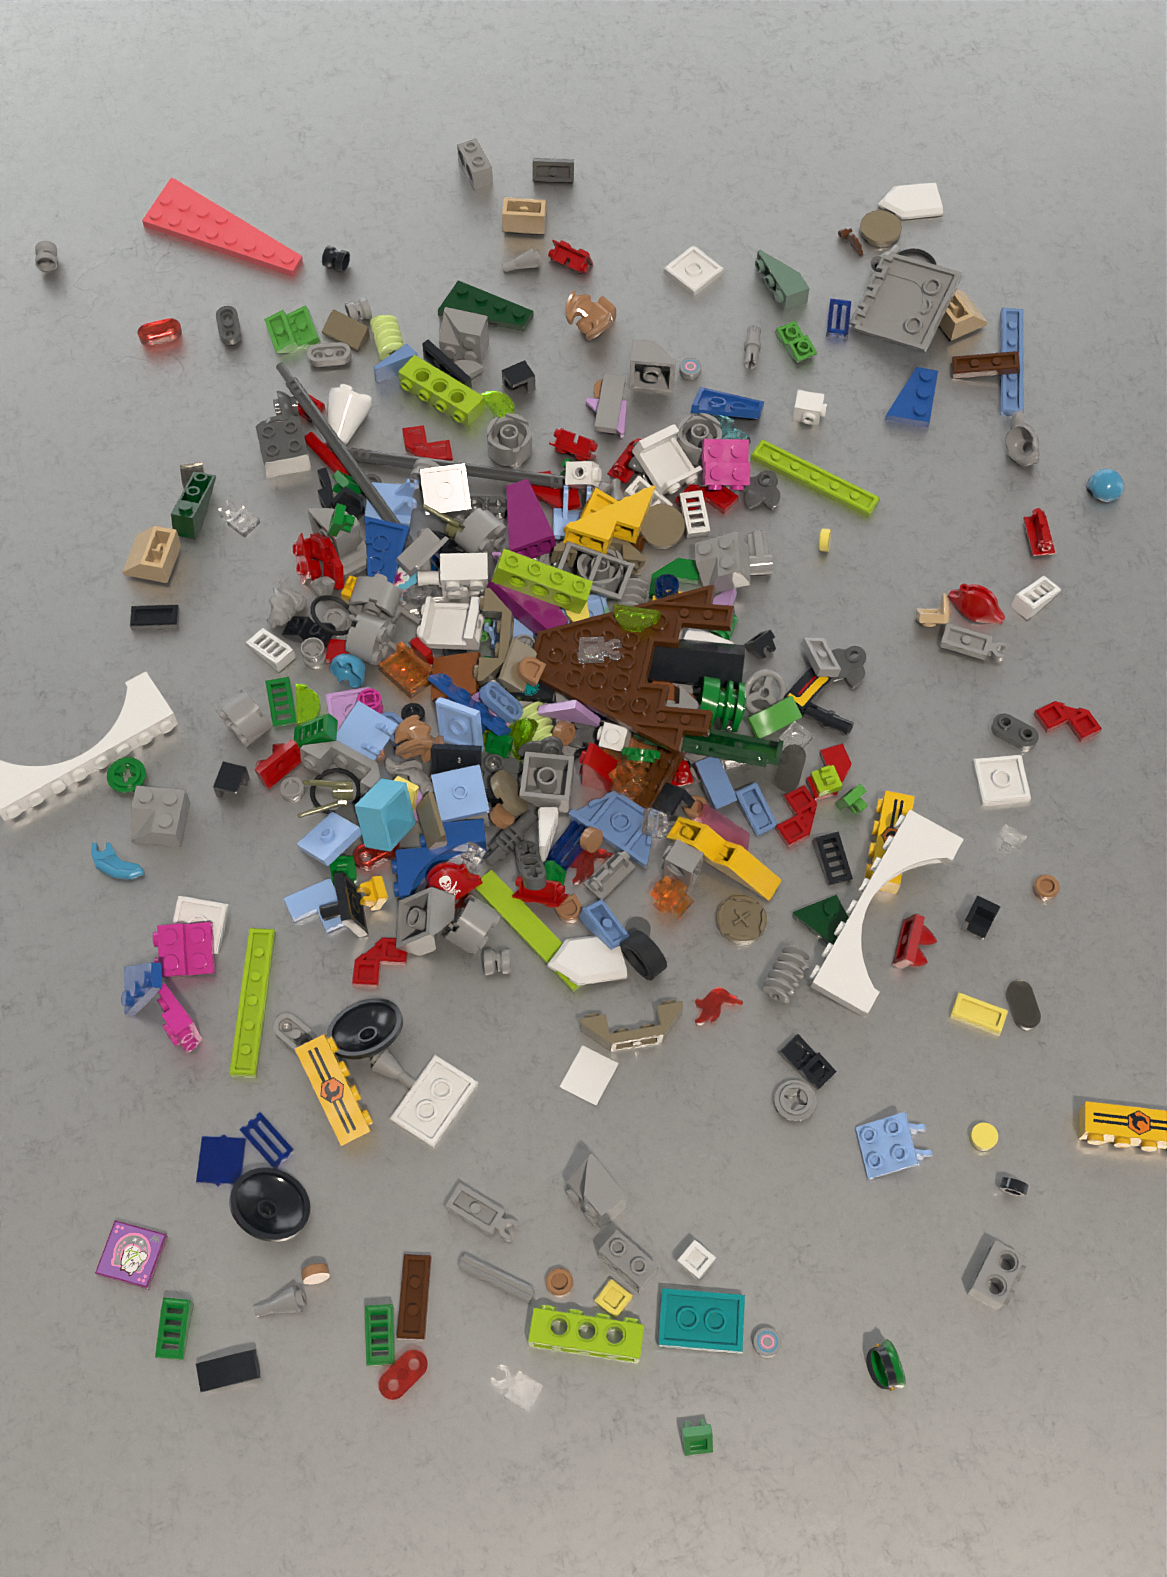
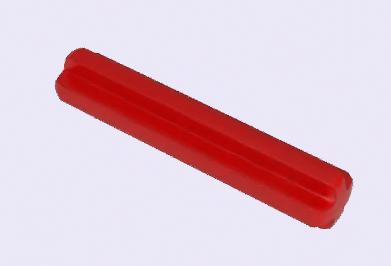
M309 432L304 436L306 444L334 473L339 470L350 475L340 459L314 432Z

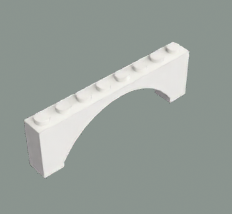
M146 671L125 682L127 687L126 699L117 721L99 743L82 755L65 762L47 766H24L0 760V814L4 821L19 816L24 810L32 806L39 805L49 796L62 792L67 786L76 781H82L92 772L105 768L110 762L128 755L133 749L148 744L153 738L171 731L178 725L173 711Z
M909 810L906 816L900 815L894 826L898 831L894 837L888 836L882 849L886 850L882 859L877 856L870 868L874 872L871 879L865 878L858 890L862 893L858 901L853 899L846 911L850 915L847 922L841 921L834 933L838 938L834 945L828 943L822 954L826 958L822 966L816 965L809 977L813 980L811 988L864 1018L880 992L874 988L868 976L861 946L862 923L871 899L882 886L903 872L931 864L942 863L948 866L964 840L912 810Z

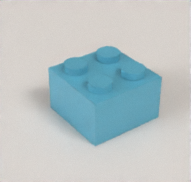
M381 778L355 805L364 845L368 848L391 851L416 824L406 782Z

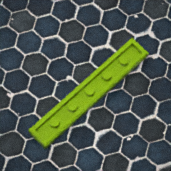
M763 439L751 454V460L867 518L870 517L880 501V497Z
M491 869L481 877L483 884L474 890L490 907L497 910V913L501 915V918L548 965L563 943L521 899L512 898L514 892ZM553 971L573 993L582 986L569 981V978L559 971Z
M249 928L230 1064V1077L257 1078L276 935L275 929Z

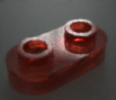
M168 318L143 324L139 327L137 334L143 345L153 346L177 340L182 335V329L178 320Z
M400 842L391 851L365 847L364 843L361 844L353 852V860L356 867L360 870L368 871L396 856V850H400ZM365 857L371 858L368 862L362 861Z
M411 1349L405 1351L380 1376L378 1380L380 1394L390 1400L402 1397L426 1372L428 1366L426 1356L419 1350ZM412 1359H417L419 1363L415 1370H411L409 1367V1362ZM395 1379L398 1382V1387L396 1390L391 1391L388 1388V1383Z

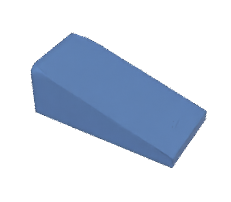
M408 344L399 348L373 367L375 381L379 383L397 376L398 371L414 355L418 356L417 352Z
M709 756L694 762L711 808L718 809L737 801L733 787L719 758Z
M757 782L735 792L737 797L735 802L756 837L778 825Z
M603 899L583 908L578 916L581 922L610 950L620 946L630 936Z

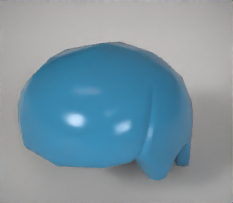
M1105 468L1094 473L1089 478L1086 487L1087 490H1091L1094 499L1103 502H1113L1122 495L1124 482L1118 472Z
M340 654L334 657L330 663V672L337 677L338 682L347 680L351 688L363 685L366 677V667L363 660L351 654Z

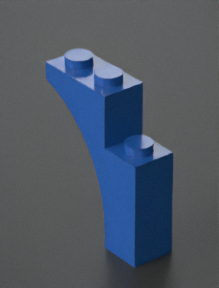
M484 819L444 822L446 846L429 850L424 834H420L421 848L396 850V859H392L393 874H398V882H393L395 897H399L402 900L414 895L422 881L427 877L428 872L440 863L466 854L487 852Z

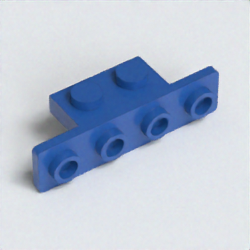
M443 673L429 676L428 680L449 696L447 700L480 711L482 735L487 727L498 736L510 734L512 730L506 726L505 720L494 716L488 711L486 705L470 697L471 694L467 690L457 687L452 683L451 677Z

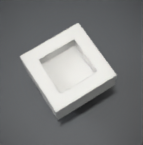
M694 1240L677 1260V1263L698 1281L713 1264L716 1257Z

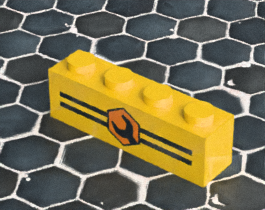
M885 790L883 799L878 798L875 813L880 814L879 821L874 820L872 835H876L875 843H870L868 857H872L871 865L867 864L864 879H871L874 872L870 868L877 856L881 859L884 856L886 850L882 849L888 836L894 837L898 831L894 826L900 815L906 816L909 810H913L915 796ZM902 874L891 879L879 891L897 895Z
M325 1033L295 1048L340 1145L342 1146L372 1130L370 1125L374 1122L367 1109L362 1110L359 1104V1100L362 1097L357 1086H351L347 1079L350 1072L344 1060L339 1062L335 1054L339 1049L332 1036L328 1038Z
M1085 1101L1079 1109V1140H1087V1143L1092 1145L1112 1143L1118 1148L1138 1146L1144 1151L1167 1150V1111Z

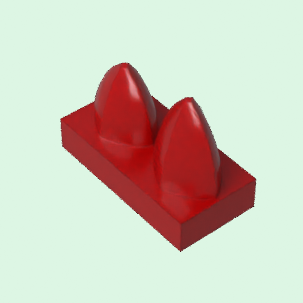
M290 739L287 743L273 744V754L267 759L256 762L254 770L263 786L267 789H270L301 763L300 748L294 740Z
M916 913L903 919L893 966L902 969L906 966L920 967L928 963L926 956L918 948V945H931L937 943L934 934L923 925L925 917Z

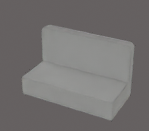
M427 528L395 561L412 577L449 539L445 536L440 540Z

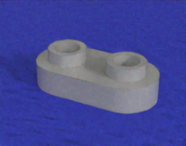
M343 342L315 344L307 350V357L309 363L315 367L344 365L351 360V349Z
M281 1014L273 1023V1030L277 1038L295 1053V1048L317 1038V1035L293 1014ZM286 1026L292 1027L289 1032H284L283 1029Z

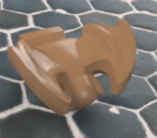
M573 291L567 299L565 314L570 325L573 324L576 316L582 317L577 321L576 326H578L581 333L586 335V339L590 341L603 333L610 326V322L616 320V307L604 296H601L598 302H591L590 295H576V292Z
M412 715L404 719L395 732V744L406 741L396 747L395 755L401 756L403 759L414 758L420 755L422 762L431 761L432 745L444 744V736L438 735L434 738L432 735H429L431 727L419 721V715Z

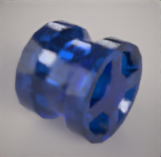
M671 574L659 576L656 581L655 597L660 599L678 594V579Z

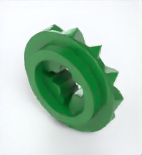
M625 747L621 753V756H626L625 760L655 763V760H660V753L657 750Z
M132 757L116 760L107 771V782L115 792L118 791L124 795L130 791L135 793L136 785L143 786V782L147 778L143 763ZM129 769L130 774L133 777H129L128 781H126L125 783L123 777L121 776H125Z

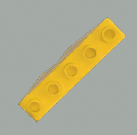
M655 486L644 488L636 494L626 496L612 505H607L601 510L589 513L575 522L568 523L564 528V543L566 544L569 541L607 554L613 537L636 544L652 503Z
M678 817L666 836L674 843L678 839L703 852V861L767 901H770L782 881L744 847L724 840L706 824Z

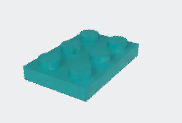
M662 1288L658 1347L742 1354L745 1295Z

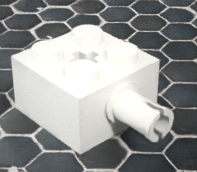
M440 554L439 571H418V586L439 585V587H442L443 597L452 600L460 599L461 597L484 596L485 588L489 583L488 554Z

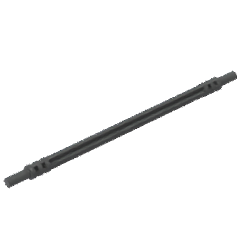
M284 363L277 364L276 369L286 381V387L302 406L381 518L385 521L401 524L309 397L302 384L299 383V380L292 376ZM410 534L408 535L404 551L414 542Z
M353 447L351 450L348 449L353 458L358 462L413 469L414 463L418 459L432 460L440 466L462 464V462ZM465 463L466 474L471 477L508 482H519L528 478L531 485L564 489L565 485L564 475Z

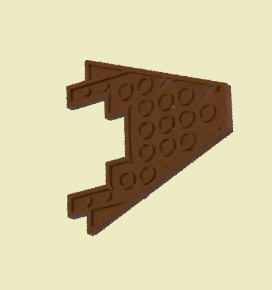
M708 585L538 631L534 650L537 652L536 659L546 664L539 682L572 700H577L592 711L668 751L680 755L684 735L709 737L713 713L712 710L666 706L670 691L669 686L647 683L655 646L679 648L683 628L731 631L735 613L734 606L713 604L715 587L714 585Z

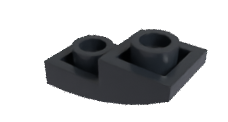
M294 616L288 621L282 636L298 643L315 637L320 639L324 647L327 648L333 634L321 629L310 617ZM323 623L328 628L336 630L332 623Z
M256 1349L196 1363L200 1392L261 1378Z

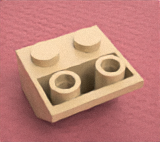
M505 197L502 209L503 232L545 234L548 199Z
M956 289L939 326L950 340H954L986 326L988 322L966 293Z
M153 526L137 534L123 569V575L168 583L181 548L177 530Z

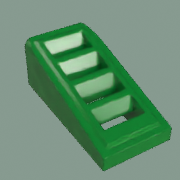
M283 677L266 680L273 728L297 724L290 678ZM286 688V692L273 694V690ZM286 696L288 698V700L284 701H274L275 698H281ZM289 705V709L276 711L275 707ZM278 715H291V718L277 720Z
M328 713L301 724L294 729V741L298 744L299 748L303 745L336 741L338 720Z
M163 1298L155 1358L184 1361L194 1305L191 1300ZM171 1308L183 1309L182 1314L170 1313ZM169 1320L182 1321L181 1326L168 1325ZM166 1333H180V1338L166 1337ZM164 1344L179 1345L178 1350L164 1349Z
M392 1304L365 1306L367 1367L395 1365L394 1307ZM387 1315V1319L372 1320V1316ZM388 1327V1331L372 1332V1328ZM388 1339V1343L373 1344L372 1340ZM388 1350L389 1353L386 1356H373V1351Z

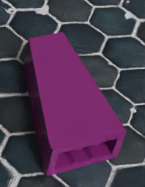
M528 478L507 485L510 551L515 553L520 551L524 556L531 559L553 552L556 546L554 533Z
M492 578L490 579L486 588H490L512 612L513 616L536 636L538 631L568 623V619L560 607L491 582Z

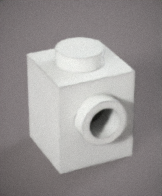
M798 390L792 421L819 425L820 417H825L827 404L823 403L825 394Z
M593 461L566 462L565 485L571 488L599 487L602 472L598 464Z
M604 722V726H600L598 730L597 740L600 741L598 746L622 752L623 748L629 747L632 731L623 726Z

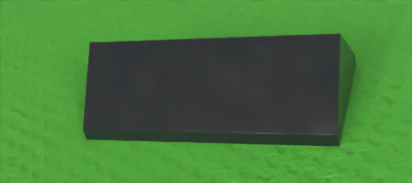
M681 639L679 648L655 646L648 680L701 686L703 677L706 676L720 679L721 688H726L729 680L733 681V689H736L738 682H742L745 645Z

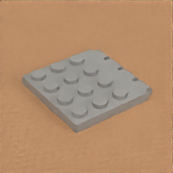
M892 252L889 256L882 255L876 267V270L879 272H874L867 286V289L870 291L864 292L858 304V308L861 310H855L849 324L858 333L926 353L963 277L962 273Z

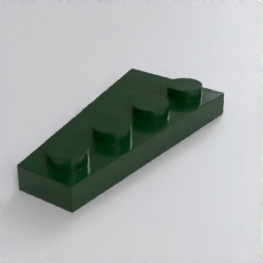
M459 280L438 308V316H443L445 307L486 315L488 322L495 323L497 327L523 332L534 317L533 310Z

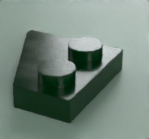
M837 894L794 911L792 914L794 920L797 922L799 920L809 927L810 932L824 939L827 945L828 943L834 945L838 936L834 935L841 921L846 923L849 918Z

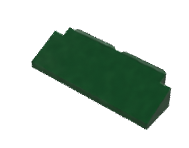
M710 729L709 737L684 735L681 751L766 767V764L779 766L784 741L779 740L777 742ZM634 733L635 738L645 739L644 744L659 746L649 741L648 739Z

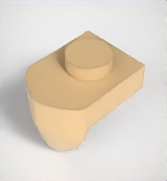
M945 593L941 597L940 609L916 608V619L923 626L934 627L936 623L945 624L950 622L951 609Z

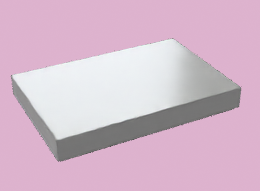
M434 1055L394 1111L390 1121L434 1149L479 1085L478 1081Z

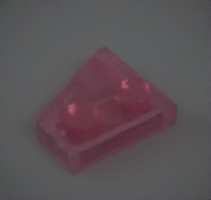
M704 804L701 823L708 825L724 840L741 845L748 851L750 833L711 808L708 804Z

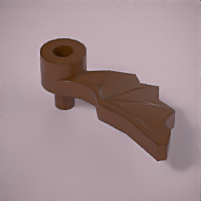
M843 228L839 230V238L841 240L847 239L859 256L863 255L862 245L859 243L858 238L851 233L852 229Z

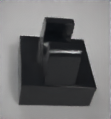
M771 630L758 633L744 644L748 653L752 652L758 659L766 658L763 651L764 647L769 652L776 650L773 642L775 636Z

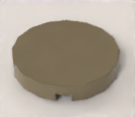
M877 210L867 213L862 218L859 231L863 240L865 238L868 244L877 247H888L900 238L902 225L896 215L888 211Z
M656 504L649 508L640 534L645 536V542L649 546L656 549H668L682 539L685 531V520L675 507L668 504Z
M499 770L493 774L490 780L491 788L497 799L501 797L504 802L501 804L502 807L514 816L525 813L528 809V802L519 798L521 786L517 780L505 770Z
M746 895L733 896L725 903L723 902L716 917L717 928L720 934L729 942L737 945H746L757 941L763 935L767 925L765 909L762 908L756 899Z

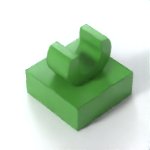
M859 784L851 788L835 804L840 810L849 807L856 815L867 807L866 802L860 798L867 791Z

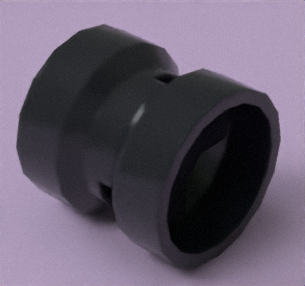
M328 245L322 255V265L328 268L335 267L340 272H345L350 262L349 251H339L336 247Z

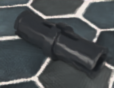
M812 702L809 703L804 713L805 717L822 724V727L834 729L845 736L849 735L854 725V722L836 715L835 711H828Z

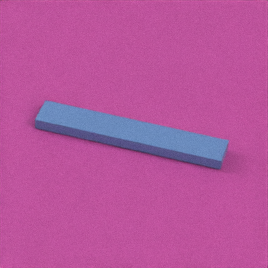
M1002 308L1000 312V353L1019 351L1020 373L1000 375V416L1013 417L1020 410H1023L1024 413L1023 309Z

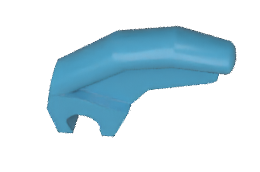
M92 843L91 855L98 870L114 879L131 880L144 875V869L140 868L139 864L121 861L110 843H106V849L102 852H99L97 843Z

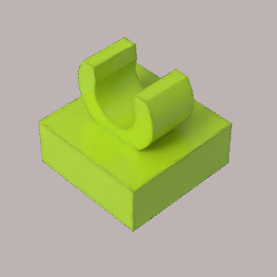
M834 765L825 766L810 773V778L818 797L842 790L843 785Z

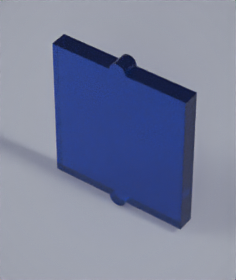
M226 1135L221 1137L202 1136L196 1183L216 1184L217 1187L221 1185H234L243 1173L246 1138L227 1137Z

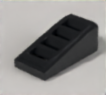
M839 831L815 837L812 840L813 847L828 886L852 880L853 877ZM833 844V847L824 849L823 845ZM836 852L837 856L827 858L826 854ZM839 861L840 863L838 866H829V863ZM843 870V875L832 876L831 872Z

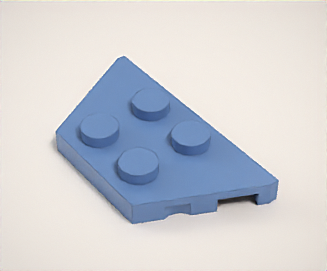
M617 790L605 794L603 798L588 802V805L583 808L569 811L568 818L585 829L593 826L601 830L604 842L619 852L626 851L632 861L646 869L654 831L655 815Z

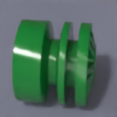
M703 677L698 703L701 705V710H712L711 728L714 725L715 719L718 718L720 719V730H725L727 722L730 720V731H738L746 707L745 683L738 682L736 691L733 692V681L729 680L724 691L721 690L720 679Z

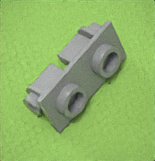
M616 851L583 885L600 900L604 899L636 866L629 861L630 855L626 851Z

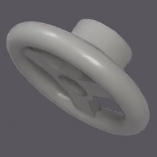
M762 669L748 677L745 682L747 710L752 714L762 710L752 705L751 701L766 700L772 706L784 698L786 695V684L779 673L770 669ZM760 677H764L763 681L757 679ZM772 679H775L779 686L777 700L771 695L770 686Z

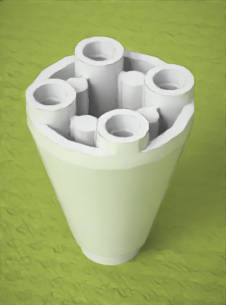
M340 384L339 388H331L329 392L326 420L346 446L370 412L373 399L369 395L354 392L353 388L349 385Z

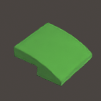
M306 305L289 314L281 310L264 319L277 354L294 352L321 342Z

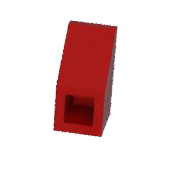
M589 743L587 751L583 750L580 756L579 764L581 767L579 776H582V786L610 793L617 774L618 761L594 743Z

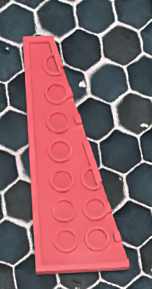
M170 178L142 220L144 227L292 277L295 276L303 263L300 254L174 178Z

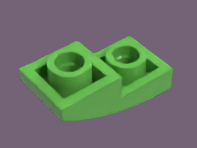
M796 321L776 329L775 333L778 339L797 363L817 355L808 335H803Z
M788 696L746 719L755 737L763 738L800 719L802 715L793 696Z

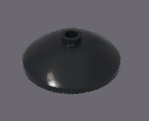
M373 998L359 1001L345 1008L333 1019L329 1025L327 1037L332 1036L339 1049L335 1054L341 1058L351 1060L370 1058L386 1050L396 1040L403 1027V1016L399 1007L389 1000Z
M266 1167L252 1169L237 1179L230 1192L229 1206L234 1220L246 1233L257 1239L268 1242H281L291 1239L302 1231L309 1219L310 1201L305 1189L299 1181L284 1171Z

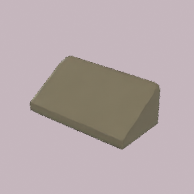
M334 309L322 330V334L338 342L346 343L356 351H359L370 338L368 326Z
M516 638L511 640L498 678L508 692L525 691L527 683L518 676L517 666L524 658H536L537 655L534 649Z
M428 792L419 802L416 810L429 850L446 846L447 840L434 793Z

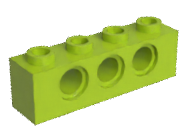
M416 355L398 371L399 383L403 390L415 394L421 401L433 405L439 412L451 416L457 423L470 427L485 411L484 396Z
M503 549L491 582L577 614L581 613L588 601L593 581L507 549Z
M540 1305V1309L533 1308L528 1340L529 1347L639 1364L644 1324H639L638 1319L625 1317L622 1321L611 1320L612 1316L602 1313H596L595 1317L585 1316L583 1311L568 1309L567 1313L556 1311L557 1308L550 1305ZM561 1322L565 1324L567 1331L562 1335L554 1334L551 1328L555 1323ZM583 1327H590L594 1330L595 1335L591 1339H583L579 1335V1331ZM611 1331H618L622 1335V1340L619 1343L613 1344L608 1341L607 1334Z

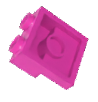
M702 439V485H708V490H722V485H730V490H744V486L750 485L749 440Z
M212 922L157 926V932H153V945L158 947L159 957L154 958V963H161L162 978L216 974Z
M164 983L158 991L160 998L157 999L164 1012L161 1014L165 1021L162 1027L175 1047L180 1045L185 1052H190L198 1046L202 1038L194 1022Z

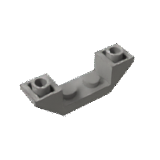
M339 741L303 745L300 748L301 764L308 770L322 774L333 762L339 768L346 769L355 774L356 777L361 779L360 793L362 798L381 779L376 761Z

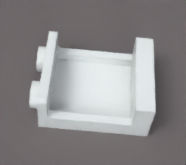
M675 424L640 440L632 450L660 496L667 492L670 495L677 492L681 485L685 483L687 486L693 484L699 479L698 475L703 470L701 466L693 467L675 439L679 432Z
M427 596L426 602L421 608L422 621L421 625L417 627V637L428 648L479 650L485 621V614L483 610H480V597H472L470 604L436 603L432 596Z

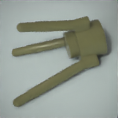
M426 504L422 505V508L448 522L445 533L455 538L457 531L462 533L465 528L462 522L451 518L445 513H440Z
M303 780L302 783L304 785L332 787L333 799L338 798V801L299 813L297 816L302 818L335 807L347 806V801L353 800L352 781Z

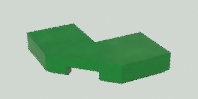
M677 558L654 572L651 577L649 598H653V595L658 596L660 587L673 590L675 581L698 585L699 571L696 560Z

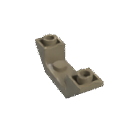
M613 537L609 548L615 552L617 550L624 561L635 564L631 575H641L646 557L628 541ZM564 540L554 547L550 565H553L555 561L560 562L566 548ZM571 548L565 564L573 567L577 553L583 554V552ZM624 566L623 573L627 572L628 567Z
M485 588L484 596H480V610H483L486 618H501L497 621V634H500V643L496 642L495 657L498 658L479 657V664L474 666V679H477L480 687H483L500 675L514 631L512 612L490 588Z
M667 1000L662 1002L661 1005H657V1026L645 1024L640 1026L639 1029L634 1030L620 1028L610 1034L606 1014L590 1013L585 1015L584 1018H580V1030L610 1052L661 1044L682 1016L683 1001Z

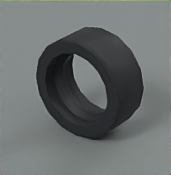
M636 930L621 943L624 956L631 966L645 979L652 981L667 968V961L659 947L642 931Z

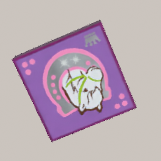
M115 1220L95 1274L149 1290L168 1236Z

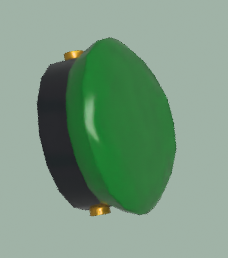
M888 1339L882 1345L880 1343L876 1344L875 1347L868 1351L866 1358L868 1372L872 1380L881 1389L892 1391L895 1390V1387L904 1388L906 1378L895 1346Z

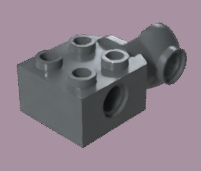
M277 391L278 399H273L276 416L270 417L256 425L267 478L311 470L300 417H296L299 416L296 399L294 396L290 397L282 391Z

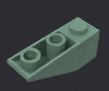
M758 250L755 268L758 273L762 274L767 288L772 290L776 302L781 304L784 311L807 303L810 288L801 274L762 250Z

